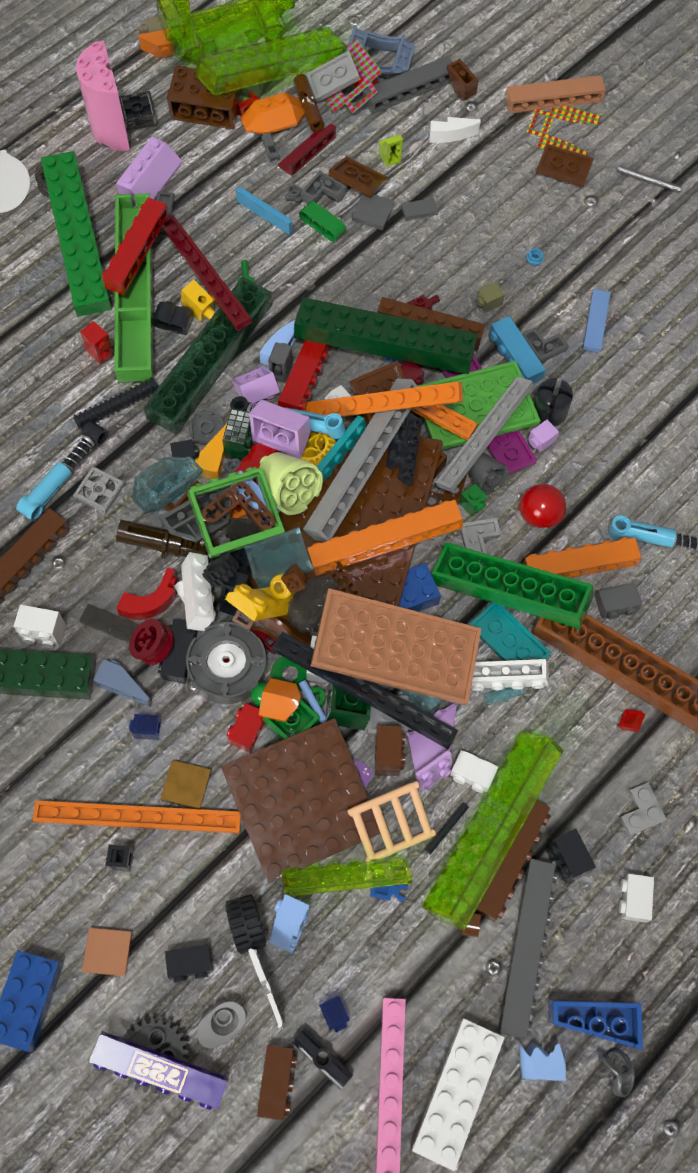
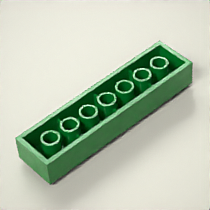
M447 542L431 573L436 586L578 629L582 626L594 596L593 584Z

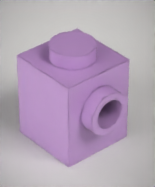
M546 420L530 432L528 441L534 449L542 452L557 440L559 431Z

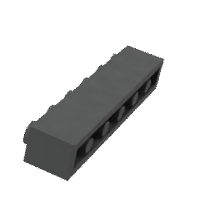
M445 56L373 85L378 93L365 103L366 107L373 115L451 83L446 67L452 63V60L449 56ZM369 87L363 90V99L372 92Z

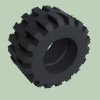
M252 894L226 901V913L238 953L241 955L248 953L249 949L258 950L266 947L267 941L255 897Z

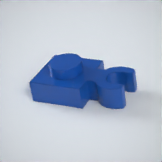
M374 875L369 897L390 902L391 896H395L398 901L405 902L406 898L401 897L399 891H407L408 886L404 884L394 886V879Z

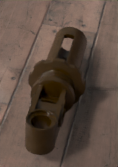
M122 519L119 522L116 542L162 552V559H165L167 554H174L175 557L179 558V556L187 557L189 552L207 555L209 563L215 560V557L209 558L203 539L194 542L172 535L167 529ZM211 540L213 547L219 546L217 541Z

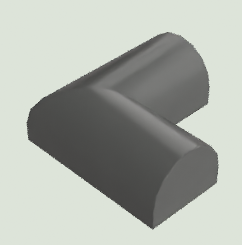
M319 171L300 192V195L306 204L310 201L317 202L323 194L340 202L347 192V186Z
M536 327L522 333L541 363L567 351L569 345L560 333L546 340L543 339Z

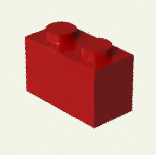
M94 321L80 331L86 352L98 363L102 364L114 354L108 333Z
M246 703L243 708L238 709L235 716L237 720L234 726L231 725L227 731L226 736L228 737L229 744L249 753L252 752L264 727L263 717L259 716L260 709Z

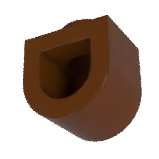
M464 909L463 916L458 917L457 930H461V935L478 937L481 915L476 914V910Z

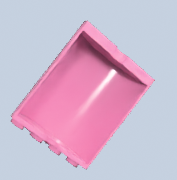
M104 40L94 42L80 54L76 63L77 76L91 132L99 144H104L111 150L127 151L130 150L116 83L113 72L109 67L110 61Z

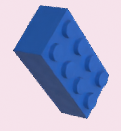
M424 563L410 568L399 607L420 612L439 605L441 595L427 564Z
M17 950L0 997V1044L34 1053L64 964Z

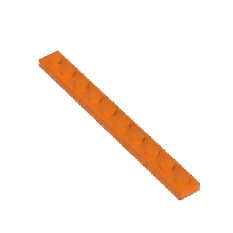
M462 382L307 402L305 411L323 415L337 413L341 417L458 403L463 402Z
M35 801L32 821L34 823L240 834L241 815L238 811Z

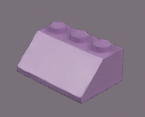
M260 400L249 413L252 440L301 458L311 431L310 417Z

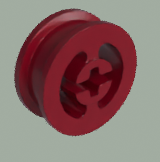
M156 619L143 621L137 626L130 638L129 650L131 655L150 666L159 664L168 656L174 642L173 631Z

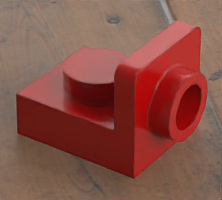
M252 90L248 91L249 99L238 103L240 117L254 101L259 100Z

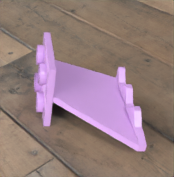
M453 703L445 709L438 710L434 717L454 728L457 707ZM416 731L406 733L416 780L419 783L418 790L421 793L425 789H431L439 779L450 775L453 769L451 746L449 749H446Z

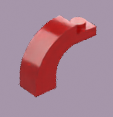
M167 567L159 587L150 595L136 596L123 592L116 608L119 616L133 620H146L166 611L176 598V592L173 588L177 584L178 578L175 570Z

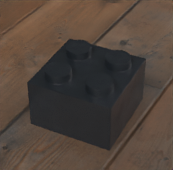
M577 829L554 838L547 846V854L552 862L555 861L558 867L556 869L558 876L566 884L588 875L596 868Z

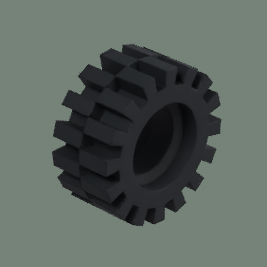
M225 552L215 557V560H212L211 564L206 566L202 575L213 588L219 587L225 581L227 582L230 577L234 576L233 573L237 572L239 563L229 552Z

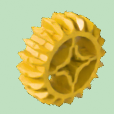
M310 431L300 459L309 461L317 467L336 443L335 439L330 438L328 434ZM325 443V447L323 451H321L322 445Z

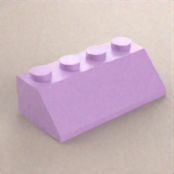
M151 137L117 181L116 185L119 195L131 194L134 204H136L134 194L150 193V198L155 200L157 193L164 189L181 166L182 160L166 142Z

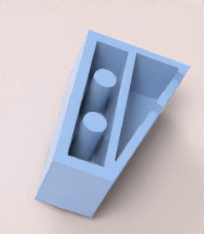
M285 894L284 899L280 898L275 907L276 917L269 943L293 953L310 916V905Z

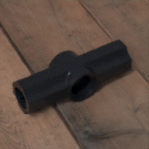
M306 1028L293 1040L292 1043L340 1090L352 1078L353 1074ZM320 1052H325L329 1056V1062L324 1066L319 1065L316 1061V1057Z

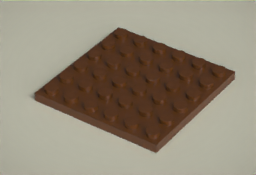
M335 718L221 766L268 884L362 842L353 816L350 817L347 810L369 801V798ZM372 808L360 813L369 839L381 834Z

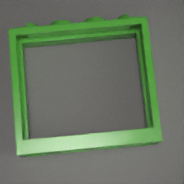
M250 467L244 473L238 474V472L227 475L225 479L215 478L210 480L209 484L202 486L199 483L188 490L187 495L210 559L220 556V554L225 552L230 553L282 536L285 533L262 467L257 469L256 467ZM256 478L266 508L274 517L273 528L213 547L196 497L233 486L237 482H245Z

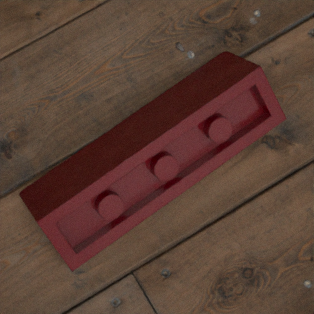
M330 123L321 131L314 132L279 162L278 167L290 176L295 175L336 138V126Z

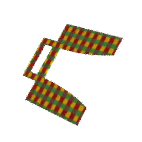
M570 106L551 108L550 113L538 109L534 112L527 133L540 136L536 148L545 150L546 145L549 144L587 156L588 152L582 148L547 134L553 118L598 125L602 115ZM539 114L546 116L541 132L533 130Z

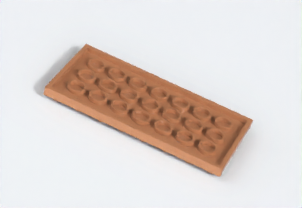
M328 588L310 666L466 706L469 702L481 628Z

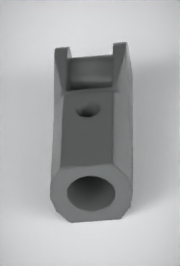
M270 132L263 134L261 138L269 162L276 158L279 160V151Z

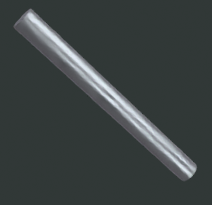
M620 165L617 170L619 173L680 193L682 186Z

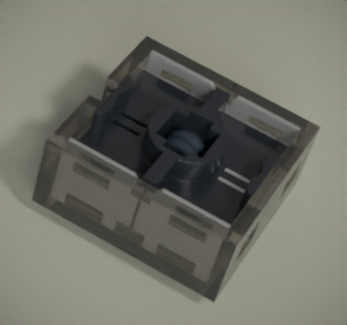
M150 91L137 93L135 96H131V94L119 96L126 131L158 125Z

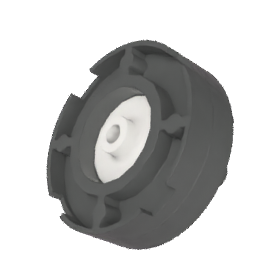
M220 622L204 628L205 631L199 634L197 638L194 637L186 655L187 671L194 688L201 696L218 704H235L251 697V691L254 687L264 681L267 672L266 653L262 641L252 631L245 629L235 622Z

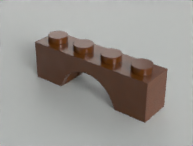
M238 610L232 619L233 622L247 630L261 631L277 640L281 632L288 634L307 646L310 645L312 640L311 635L280 617L253 621Z

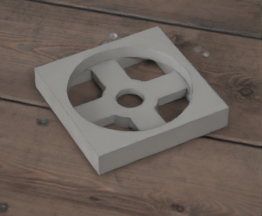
M92 466L73 497L106 514L125 486V482ZM102 477L98 482L90 481L93 478ZM109 480L115 484L114 491L106 488ZM100 486L103 489L101 492H96V487ZM84 487L92 491L88 498L84 497ZM103 495L108 498L106 503H96L99 496Z

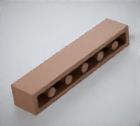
M599 75L509 86L506 89L505 101L508 112L517 113L602 102L606 90L602 77Z

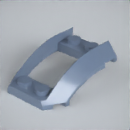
M354 25L348 46L357 39L363 47L366 46L383 51H397L392 66H378L382 71L381 75L408 72L415 45L412 42L409 43L405 39V35L402 34L401 37L384 36L368 30L364 32L357 29V26Z

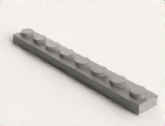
M518 376L515 378L437 479V487L450 492L455 490L534 385L531 380Z

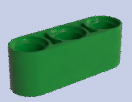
M310 201L299 211L302 221L331 242H335L347 230L345 224L314 201Z

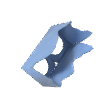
M519 1042L520 1079L566 1081L565 1048L564 1054H562L561 1047L557 1044L554 1052H551L549 1055L544 1048L531 1043L525 1052Z

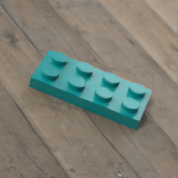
M490 604L469 624L470 626L481 628L480 639L503 661L547 659L552 654L502 605Z

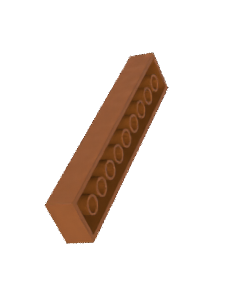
M586 614L580 629L542 617L539 619L532 634L698 733V680L588 614Z

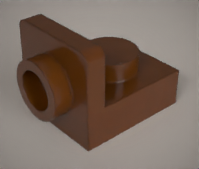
M297 563L291 565L281 577V580L291 594L303 590L307 586L305 584L307 578Z

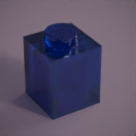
M134 714V720L130 721L129 731L132 732L135 739L159 740L160 717L159 715Z
M339 995L319 1005L330 1031L334 1029L335 1033L347 1028L346 1023L350 1022V1019Z

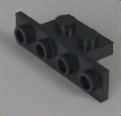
M408 413L406 429L397 432L392 439L386 467L391 470L400 467L398 479L408 486H412L414 481L422 421L412 413Z

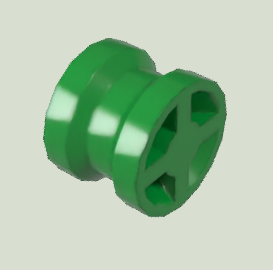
M319 687L310 688L322 708L326 701L325 692ZM306 698L307 705L312 709L311 705L309 704Z

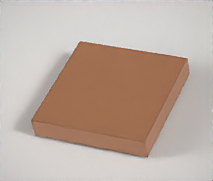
M89 928L82 972L126 977L132 932Z

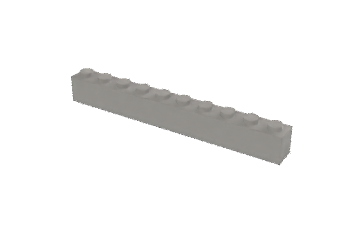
M396 379L389 391L418 386L412 379ZM411 408L374 414L303 528L314 540L326 542L333 537Z

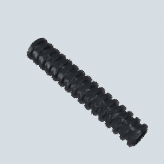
M150 377L149 381L146 379L144 383L140 382V385L136 384L134 388L130 387V390L126 389L124 393L120 392V395H114V398L109 397V400L105 399L103 403L99 402V405L95 404L93 408L89 407V410L85 409L83 413L79 412V415H73L74 421L78 428L82 430L90 421L98 422V419L102 420L104 416L108 417V414L113 415L114 411L119 412V409L123 410L125 406L129 407V404L133 405L135 401L139 402V399L143 400L145 396L149 397V394L153 395L155 391L159 392L157 382L154 378Z

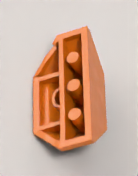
M283 92L254 101L240 117V120L246 132L258 134L274 133L297 126L305 116V112L299 98Z

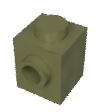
M494 282L488 286H482L478 290L476 303L486 313L503 305L505 294L499 285Z

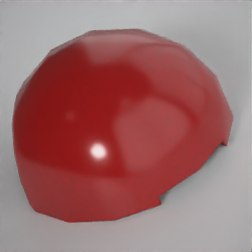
M540 483L530 486L522 494L519 501V510L523 519L530 525L538 528H549L557 525L564 519L566 499L554 486Z

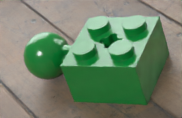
M267 682L258 683L251 691V699L258 707L261 705L263 690ZM301 699L298 708L288 717L286 722L263 717L264 725L280 741L320 724V717ZM290 719L291 721H293L295 719V723L290 724L288 723V720Z

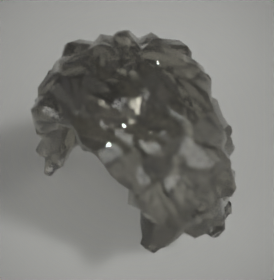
M329 575L314 576L312 579H309L305 583L307 585L306 588L295 592L293 598L288 602L289 606L286 616L292 627L298 629L299 632L312 634L319 629L327 590L330 588L338 591V583H336L334 578H330Z

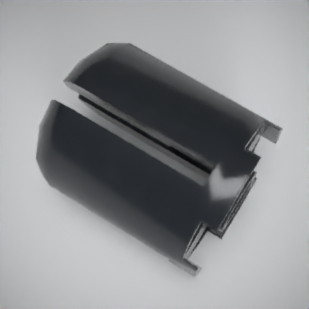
M550 378L540 384L534 401L540 424L548 420L553 426H557L566 420L573 399L572 388L566 381H561L557 395H554L553 392L558 378ZM549 408L553 409L551 414H548Z

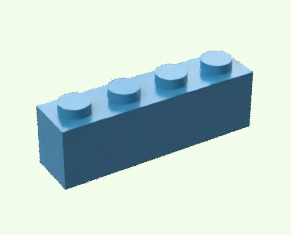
M510 316L491 324L490 340L495 342L499 353L505 357L507 363L516 361L522 377L531 380L533 384L543 380L546 369Z

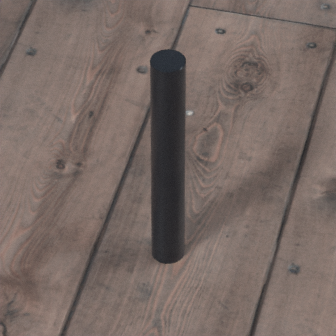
M462 803L424 850L431 855L468 810V805Z

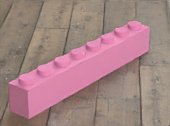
M383 998L376 1173H400L405 999Z

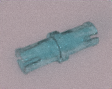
M504 687L503 690L484 693L483 698L486 700L485 704L489 706L500 701L507 702L510 698L525 695L524 689L516 691L512 687Z

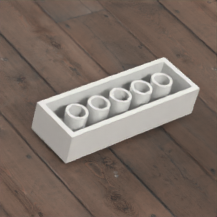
M464 1018L461 1019L412 1144L411 1151L455 1172L505 1037Z

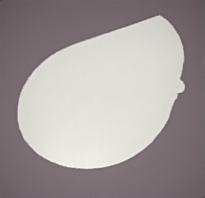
M6 150L0 151V213L19 206L26 198L30 187V177L26 167L17 158L9 155Z

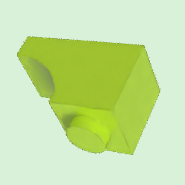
M401 134L379 141L378 153L386 167L401 163L403 147Z

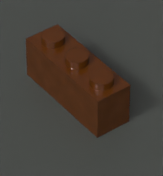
M267 1045L257 1117L284 1121L285 1116H289L291 1102L287 1101L288 1092L293 1091L294 1078L290 1077L291 1068H296L297 1054H293L294 1049Z

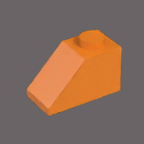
M169 29L138 34L141 50L158 58L175 55Z

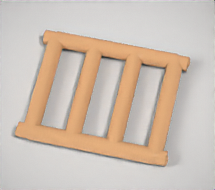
M418 781L399 787L347 810L350 817L353 816L367 855L365 857L366 864L376 862L436 836V832L430 827L418 792ZM409 792L423 829L422 833L413 837L399 800L400 796ZM390 800L405 839L394 845L380 808L381 804ZM371 808L386 847L374 853L360 814Z

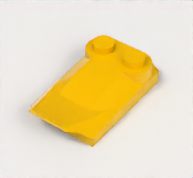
M246 584L236 585L234 591L228 593L225 600L253 621L287 615L290 611L293 596L287 599H278L273 596L270 587L252 589Z

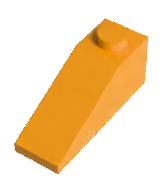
M226 425L202 449L199 458L195 459L194 469H196L198 477L208 479L220 478L225 460L222 439Z

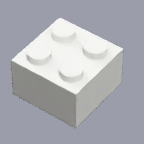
M20 605L13 627L23 642L28 644L42 643L45 647L53 648L54 646H61L66 624L57 611Z

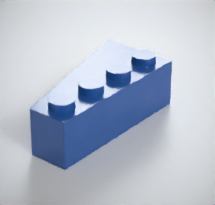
M549 999L550 1023L643 1050L641 1003Z

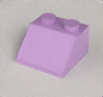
M264 366L231 379L238 395L245 397L248 402L255 405L260 400L271 399L280 392L273 372Z

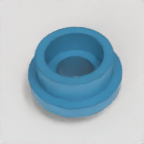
M534 248L527 253L526 259L531 265H539L543 262L544 256L540 249Z

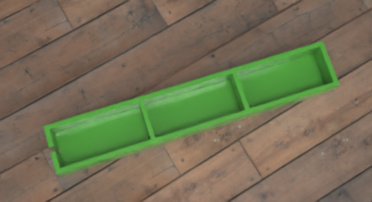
M150 193L134 194L137 208L133 207L131 194L115 195V254L118 245L125 238L126 231L131 228L134 217L140 212L142 203H145L146 199L150 198ZM153 244L125 295L115 292V374L118 382L145 381L146 379L149 381L150 377L154 378L152 320Z

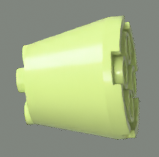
M280 452L264 456L260 460V467H262L276 508L287 515L299 514L308 509L307 505L315 496L318 497L322 488L323 477L322 473L313 463Z

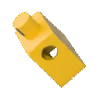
M194 279L181 290V306L190 308L197 320L202 322L208 318L211 322H214L218 318L219 314L213 309V298Z

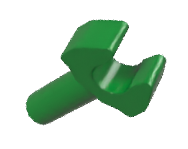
M242 260V277L237 278L238 287L243 291V284L249 283L250 290H252L255 286L254 277L249 276L248 261Z

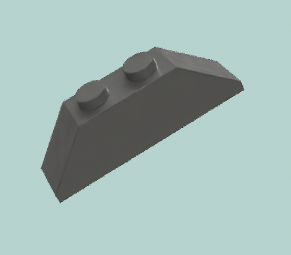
M229 487L196 497L201 513L208 504L227 491ZM222 498L220 504L222 507L228 508L231 506V501L228 498ZM190 500L159 517L170 534L194 542L203 539ZM214 504L216 506L215 510L212 512L207 510V518L211 517L214 519V514L219 510L216 504ZM231 511L213 524L205 523L209 535L229 523Z

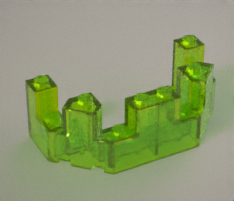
M155 0L158 20L166 40L176 45L182 59L197 66L205 59V55L215 52L221 66L238 62L239 58H241V61L246 60L251 54L250 43L259 41L263 37L266 42L274 46L288 30L282 14L288 9L295 8V0H237L191 13L189 0Z

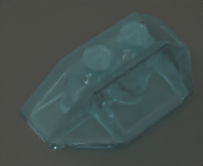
M163 457L134 478L132 500L144 513L159 511L186 492L203 472V469L192 457Z

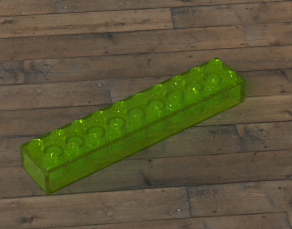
M327 26L198 57L195 75L213 95H218L314 70L345 53L347 45Z
M521 732L422 905V908L436 920L463 931L465 930L564 752L551 737Z

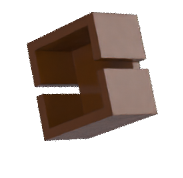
M377 725L375 775L399 776L400 770H404L405 753H401V750H404L406 734L402 733V726Z

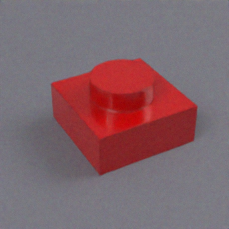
M625 709L618 727L625 731L639 732L645 714L642 711Z

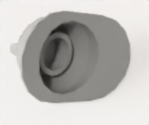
M233 1001L220 1002L214 1005L197 1027L199 1043L210 1049L224 1044L243 1027L245 1022L243 1007Z

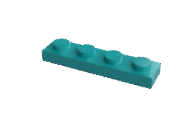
M358 415L345 431L344 436L338 439L317 465L318 470L322 473L323 482L332 475L335 467L343 461L344 456L349 450L354 448L356 441L363 434L367 427L363 417Z

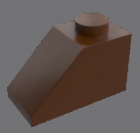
M461 59L447 65L446 68L453 88L463 101L477 94L479 80Z

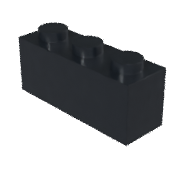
M173 619L172 625H169L174 635L173 646L168 656L159 663L158 673H160L162 680L186 684L188 676L186 655L190 643L194 637L197 638L198 630L187 629L186 621Z

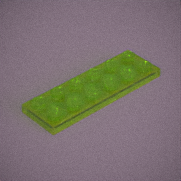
M399 857L386 861L374 859L367 863L350 862L347 865L329 864L327 867L309 866L306 869L289 868L285 871H280L284 895L288 896L413 883L412 874L405 859Z

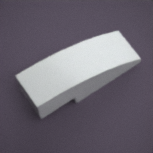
M448 117L447 122L431 121L429 143L453 142L472 137L479 133L480 119Z

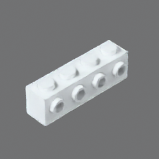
M189 552L181 565L187 629L205 631L204 628L208 627L211 622H214L216 615L213 610L214 596L211 593L212 586L202 575L206 566L210 564L208 563L207 555Z
M546 659L475 662L471 689L482 691L484 688H492L493 690H503L505 687H512V689L516 690L523 689L524 687L544 688V686H549Z

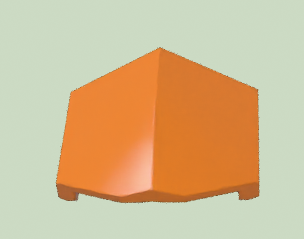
M270 678L263 690L259 716L286 722L299 705L301 696L297 684Z

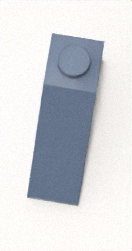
M103 659L93 679L95 685L151 707L150 698L124 670L121 664L115 660L107 661Z

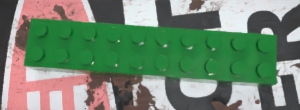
M75 151L41 157L77 317L112 310L108 291L102 280V265Z

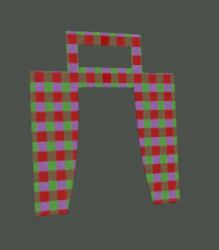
M357 39L347 48L364 82L346 97L341 91H338L323 99L333 114L345 104L353 114L378 93L371 82L382 71ZM369 87L372 92L353 107L350 101L365 88Z

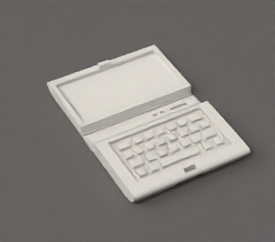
M249 949L248 951L262 986L266 985L270 992L267 996L278 1022V1028L283 1030L284 1023L260 963L259 954L256 950Z

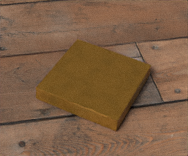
M172 760L160 800L194 809H201L211 769Z

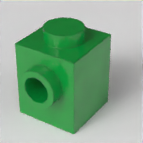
M473 484L461 494L459 504L470 516H473L486 507L488 496L476 484Z

